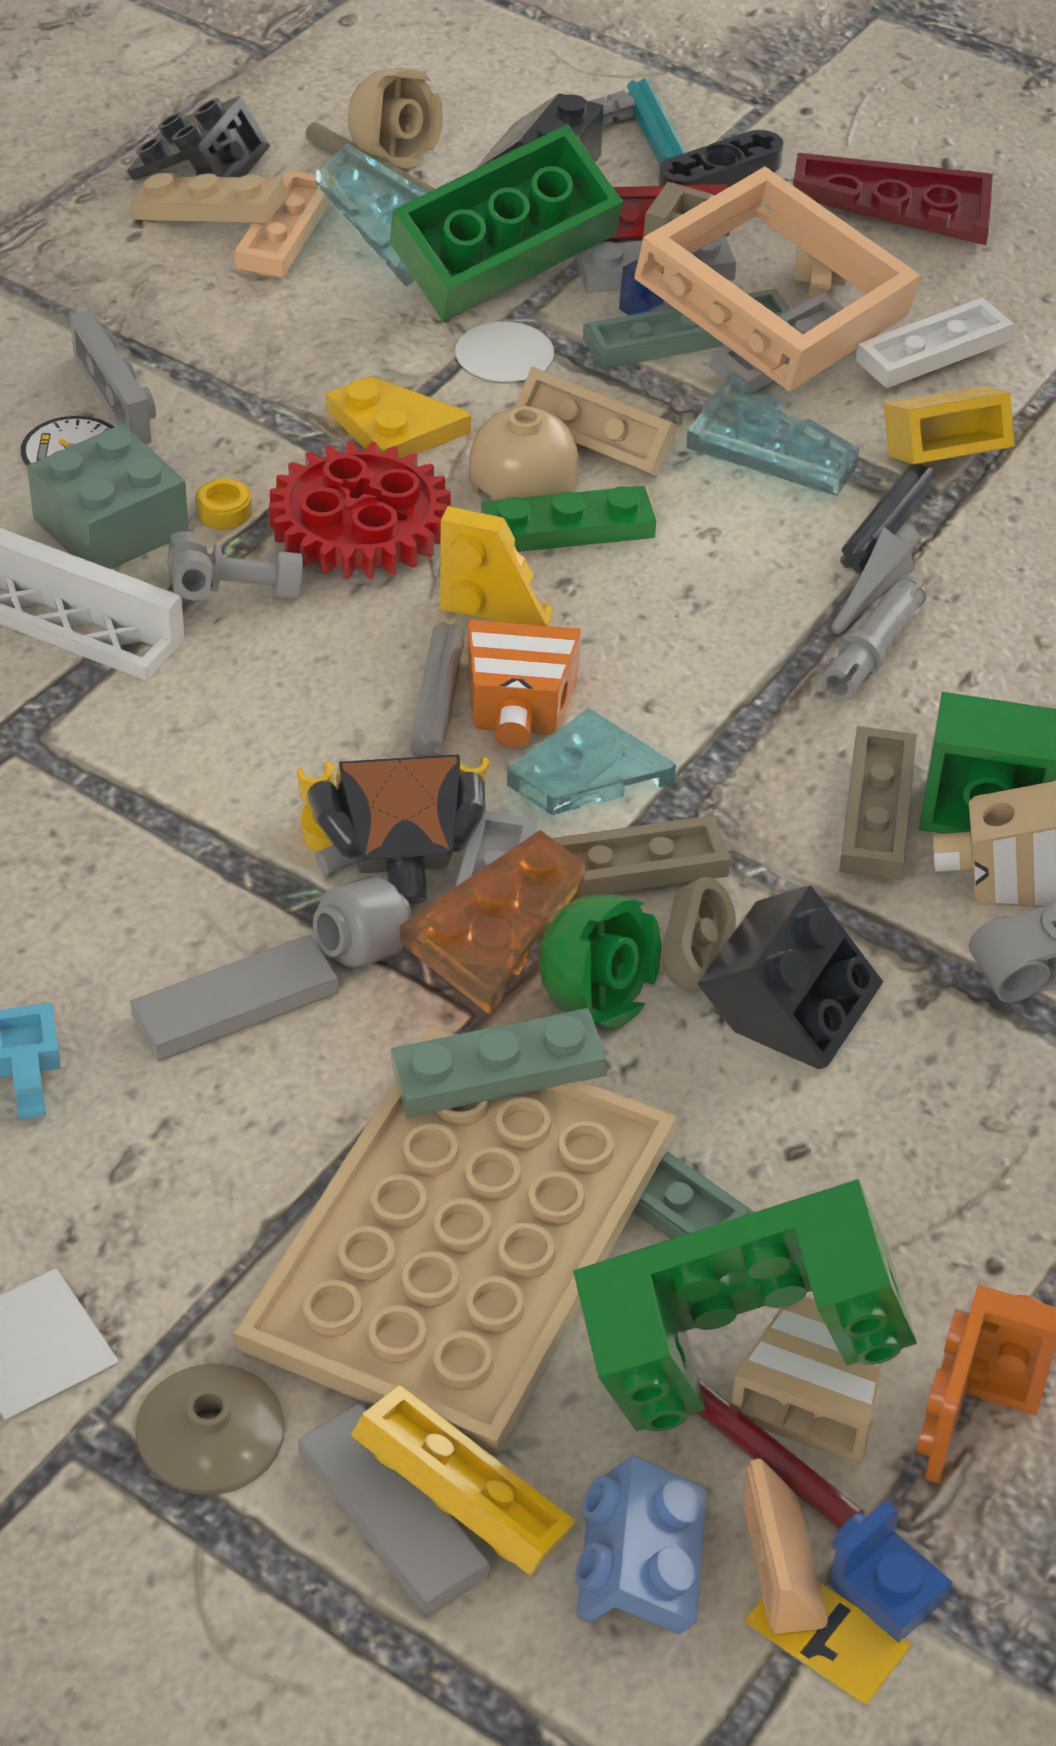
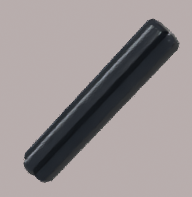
M921 463L910 464L842 546L843 556L840 558V562L845 568L851 567L857 573L863 572L882 528L885 527L894 535L934 487L932 479L936 476V473L931 466L924 467Z

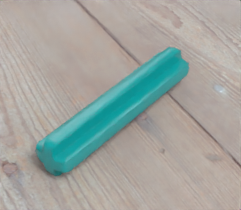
M645 78L639 82L631 80L627 88L629 90L628 95L633 97L635 102L633 106L634 114L659 164L661 165L668 158L686 153L650 81Z

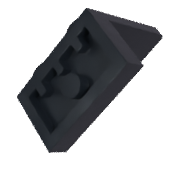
M241 96L222 103L219 98H214L202 104L190 115L185 116L180 111L164 119L158 125L159 134L137 149L136 153L139 157L127 169V172L133 180L189 160L197 176L214 174L217 177L240 178L250 172L270 147V144Z

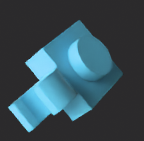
M52 1003L1 1009L0 1077L13 1076L19 1120L46 1116L41 1071L61 1069Z

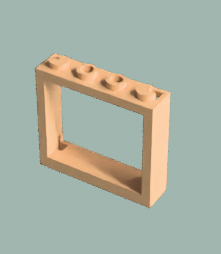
M763 167L644 236L634 279L787 391L791 392L856 350L858 343L876 337L907 317L921 275L770 169ZM762 202H764V203H766L768 206H770V207H771V210H768L767 208H765V207L762 205ZM756 216L866 295L802 334L692 254ZM787 357L790 358L788 365L785 363Z

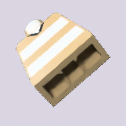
M1056 781L974 796L969 801L970 832L933 834L935 872L973 870L975 900L979 903L1044 907L1056 901Z
M805 1296L801 1301L793 1305L780 1308L740 1364L735 1374L731 1404L762 1429L861 1465L865 1457L882 1363L863 1365L857 1362L846 1366L817 1310L815 1300Z

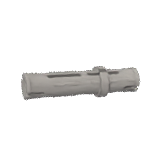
M911 575L897 577L890 590L859 630L851 632L840 643L838 657L820 677L823 691L827 690L835 679L839 681L828 695L830 698L837 701L850 700L865 677L874 674L885 662V651L915 611L926 601L927 591L924 585L920 586L913 596L910 595V591L918 583L919 579Z

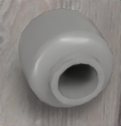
M366 877L337 885L324 893L313 916V932L318 946L326 955L342 966L357 968L390 958L402 951L409 936L412 912L407 899L399 893L394 885L384 878Z

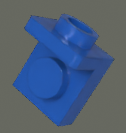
M886 1500L868 1517L858 1513L851 1517L839 1530L832 1543V1549L836 1552L829 1584L899 1643L949 1597L953 1581L895 1533L899 1510Z

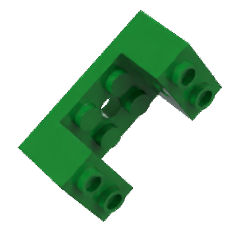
M859 1179L573 1270L598 1378L636 1432L643 1429L649 1431L669 1430L684 1423L688 1415L706 1410L686 1331L694 1328L701 1330L721 1328L734 1321L738 1314L763 1306L771 1308L787 1307L801 1301L808 1292L812 1291L817 1310L846 1366L857 1362L863 1365L884 1363L896 1357L902 1348L917 1344L886 1239Z

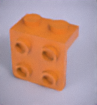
M978 1284L970 1312L955 1309L944 1347L945 1355L940 1369L937 1368L925 1411L927 1414L916 1453L930 1457L925 1480L937 1484L940 1483L966 1394L1037 1415L1056 1348V1307L1046 1305L1028 1295H1012Z

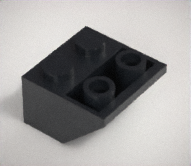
M810 884L756 901L697 984L735 1033L816 1069L828 1067L884 981Z

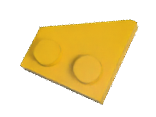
M373 376L353 381L348 385L326 393V411L365 450L371 442H376L377 452L385 453L391 447L397 446L398 457L403 459L410 454H419L471 433V415L467 411Z
M448 506L441 519L440 609L497 622L549 626L553 611L549 603L540 604L530 584L534 575L526 559L517 552L515 538L505 519Z

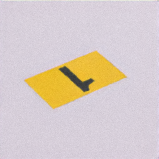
M819 1582L828 1618L827 1626L822 1629L774 1634L773 1629H769L762 1598L743 1622L865 1706H867L913 1645L905 1639H902L899 1643L895 1641L858 1607L821 1582Z

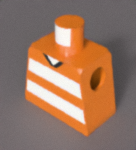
M469 620L467 672L473 725L482 730H494L495 740L500 745L512 749L525 746L530 740V734L552 735L558 732L578 679L581 629Z

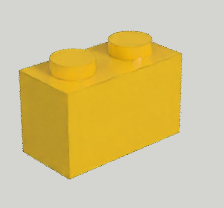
M979 386L883 403L888 457L911 464H918L1015 446L1011 394L1008 391Z

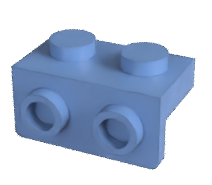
M635 1455L629 1456L605 1475L597 1477L588 1488L583 1501L582 1511L587 1522L584 1550L575 1572L576 1583L580 1586L577 1616L593 1622L616 1607L677 1634L696 1624L707 1488Z

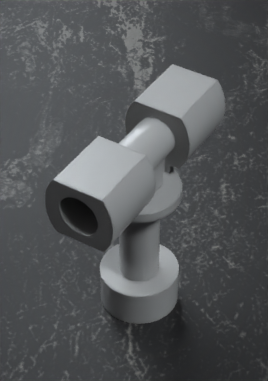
M181 531L170 535L167 565L169 573L173 575L172 585L174 593L181 595L184 599L195 601L208 598L210 591L218 590L219 580L272 585L273 597L298 598L302 577L301 553L277 551L275 562L222 557L221 545H214L212 554L207 553L204 538L196 533Z

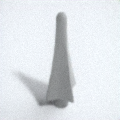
M903 525L894 535L885 527L882 528L855 588L832 623L831 630L834 634L844 632L856 617L892 586L897 577L907 575L915 569L911 553L919 541V534L916 529L909 525Z

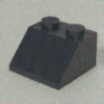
M558 93L514 122L475 169L566 124L570 126L596 163L601 156L604 105L587 101L579 95Z

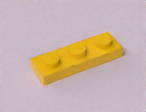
M398 1385L361 1415L350 1435L371 1451L380 1463L398 1472L430 1497L440 1510L457 1518L489 1543L498 1555L516 1564L530 1576L565 1543L577 1523L575 1519L401 1385Z

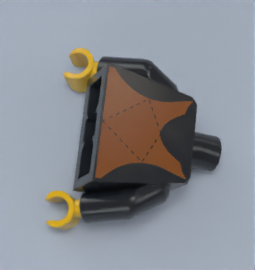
M460 754L341 761L338 764L336 786L333 764L331 762H323L324 775L319 778H309L304 775L303 768L297 769L299 795L304 803L310 805L317 824L342 856L356 859L360 873L387 872L388 882L394 885L399 893L407 899L409 905H414L428 900L425 870L448 867L452 853L459 852L468 846L486 812L485 783L489 759L481 756L478 768L463 766L460 763Z

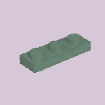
M589 1008L391 1048L392 1068L407 1117L604 1077L607 1070V1058Z

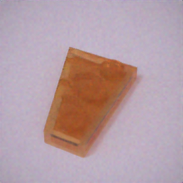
M539 830L401 924L400 943L491 1015L501 1001L502 989L513 974L519 975L528 962L529 951L542 932L545 931L559 909L570 902L584 882L585 863L543 831Z

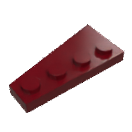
M797 153L793 186L819 204L984 246L987 245L993 173Z

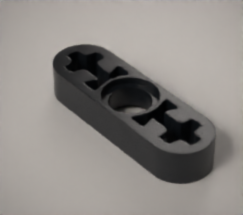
M752 130L668 158L660 165L658 186H665L667 182L678 185L729 184L730 187L763 167L776 172L780 169L782 163L783 139L778 134L768 130Z

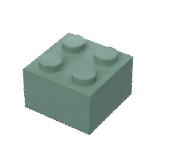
M124 424L105 430L96 436L27 465L33 518L71 555L113 569L169 543L170 535L176 532H189L185 480Z

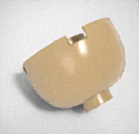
M411 68L379 70L358 84L351 96L347 114L351 138L359 149L377 156L400 169L418 167L424 162L416 159L424 155L426 150L435 149L443 126L442 101L439 94L431 92L430 86L426 81L432 80L427 74Z
M529 406L513 407L491 416L476 433L469 456V478L472 489L478 494L480 488L483 492L491 495V501L510 497L524 498L553 495L566 491L574 492L578 482L579 459L574 436L569 428L553 414Z

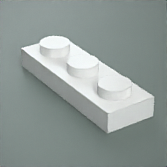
M982 297L858 343L855 361L885 388H889L1011 342L1014 323Z

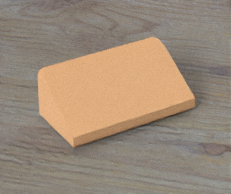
M762 1459L750 1460L749 1465L746 1466L742 1508L769 1629H773L774 1634L822 1629L827 1626L828 1618L800 1502L793 1490Z

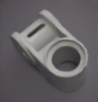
M1056 901L1050 905L1014 916L995 918L978 928L971 936L968 944L969 951L995 994L1002 1002L1013 1003L1022 1001L1033 994L1056 987Z

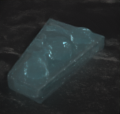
M347 143L317 170L316 185L401 282L408 287L414 281V278L389 243L393 209L427 192Z
M730 372L689 428L686 448L709 455L714 459L725 460L756 470L764 475L775 476L809 487L817 492L838 496L858 466L860 448L811 419L798 421L781 411L782 402L769 394H765L761 398L756 397L744 389L745 380Z

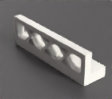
M0 528V588L8 592L0 595V625L145 681H148L185 640L181 595ZM44 604L55 608L56 612L33 616L23 612L21 608ZM94 623L104 627L105 631L83 635L72 631L71 627ZM136 642L152 645L151 649L143 657L124 651L120 646Z

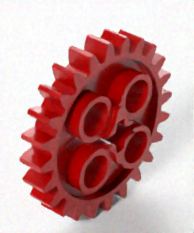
M348 442L346 452L338 453L332 446L327 445L325 446L326 456L322 458L307 452L305 453V466L290 462L288 464L289 475L278 474L276 476V488L270 489L269 523L270 528H274L275 542L285 543V552L301 553L303 567L319 561L321 562V574L324 575L331 572L335 567H340L343 569L344 579H349L355 569H363L366 577L373 579L375 568L383 567L390 575H396V563L402 562L409 567L415 568L417 567V554L432 557L434 555V544H441V519L447 507H451V492L445 490L444 476L434 477V465L432 463L418 466V454L416 453L401 459L398 457L397 446L391 447L385 453L377 452L376 442H371L365 451H358L353 442Z

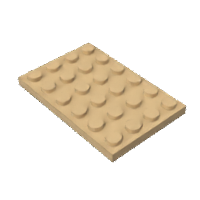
M430 1025L420 1042L457 1034ZM395 1080L234 1331L236 1349L372 1406L398 1385H401L486 1452L498 1457L581 1306L573 1270L607 1259L676 1134L677 1116L587 1082L577 1081L561 1086L407 1117L397 1081Z

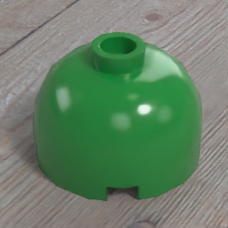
M595 894L585 895L572 900L559 909L545 929L538 947V962L542 985L549 998L559 1009L571 1012L589 1008L594 1024L607 1028L624 1026L640 1013L645 1003L633 1001L641 993L644 982L655 985L659 973L662 950L659 923L654 914L642 911L640 906L644 904L643 902L621 895Z

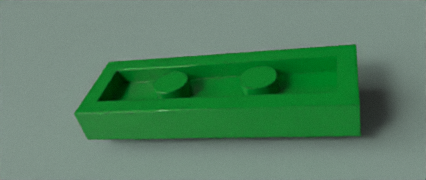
M645 485L633 487L619 486L613 489L583 492H562L553 495L524 498L510 497L503 500L481 502V513L505 519L515 538L517 552L655 538L656 518Z

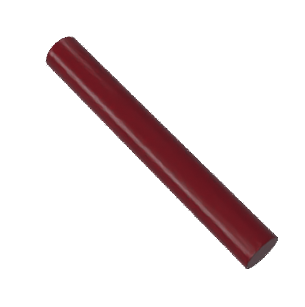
M698 1377L706 1410L697 1413L700 1417L753 1460L762 1459L797 1496L839 1530L854 1515L858 1513L864 1515L863 1509Z

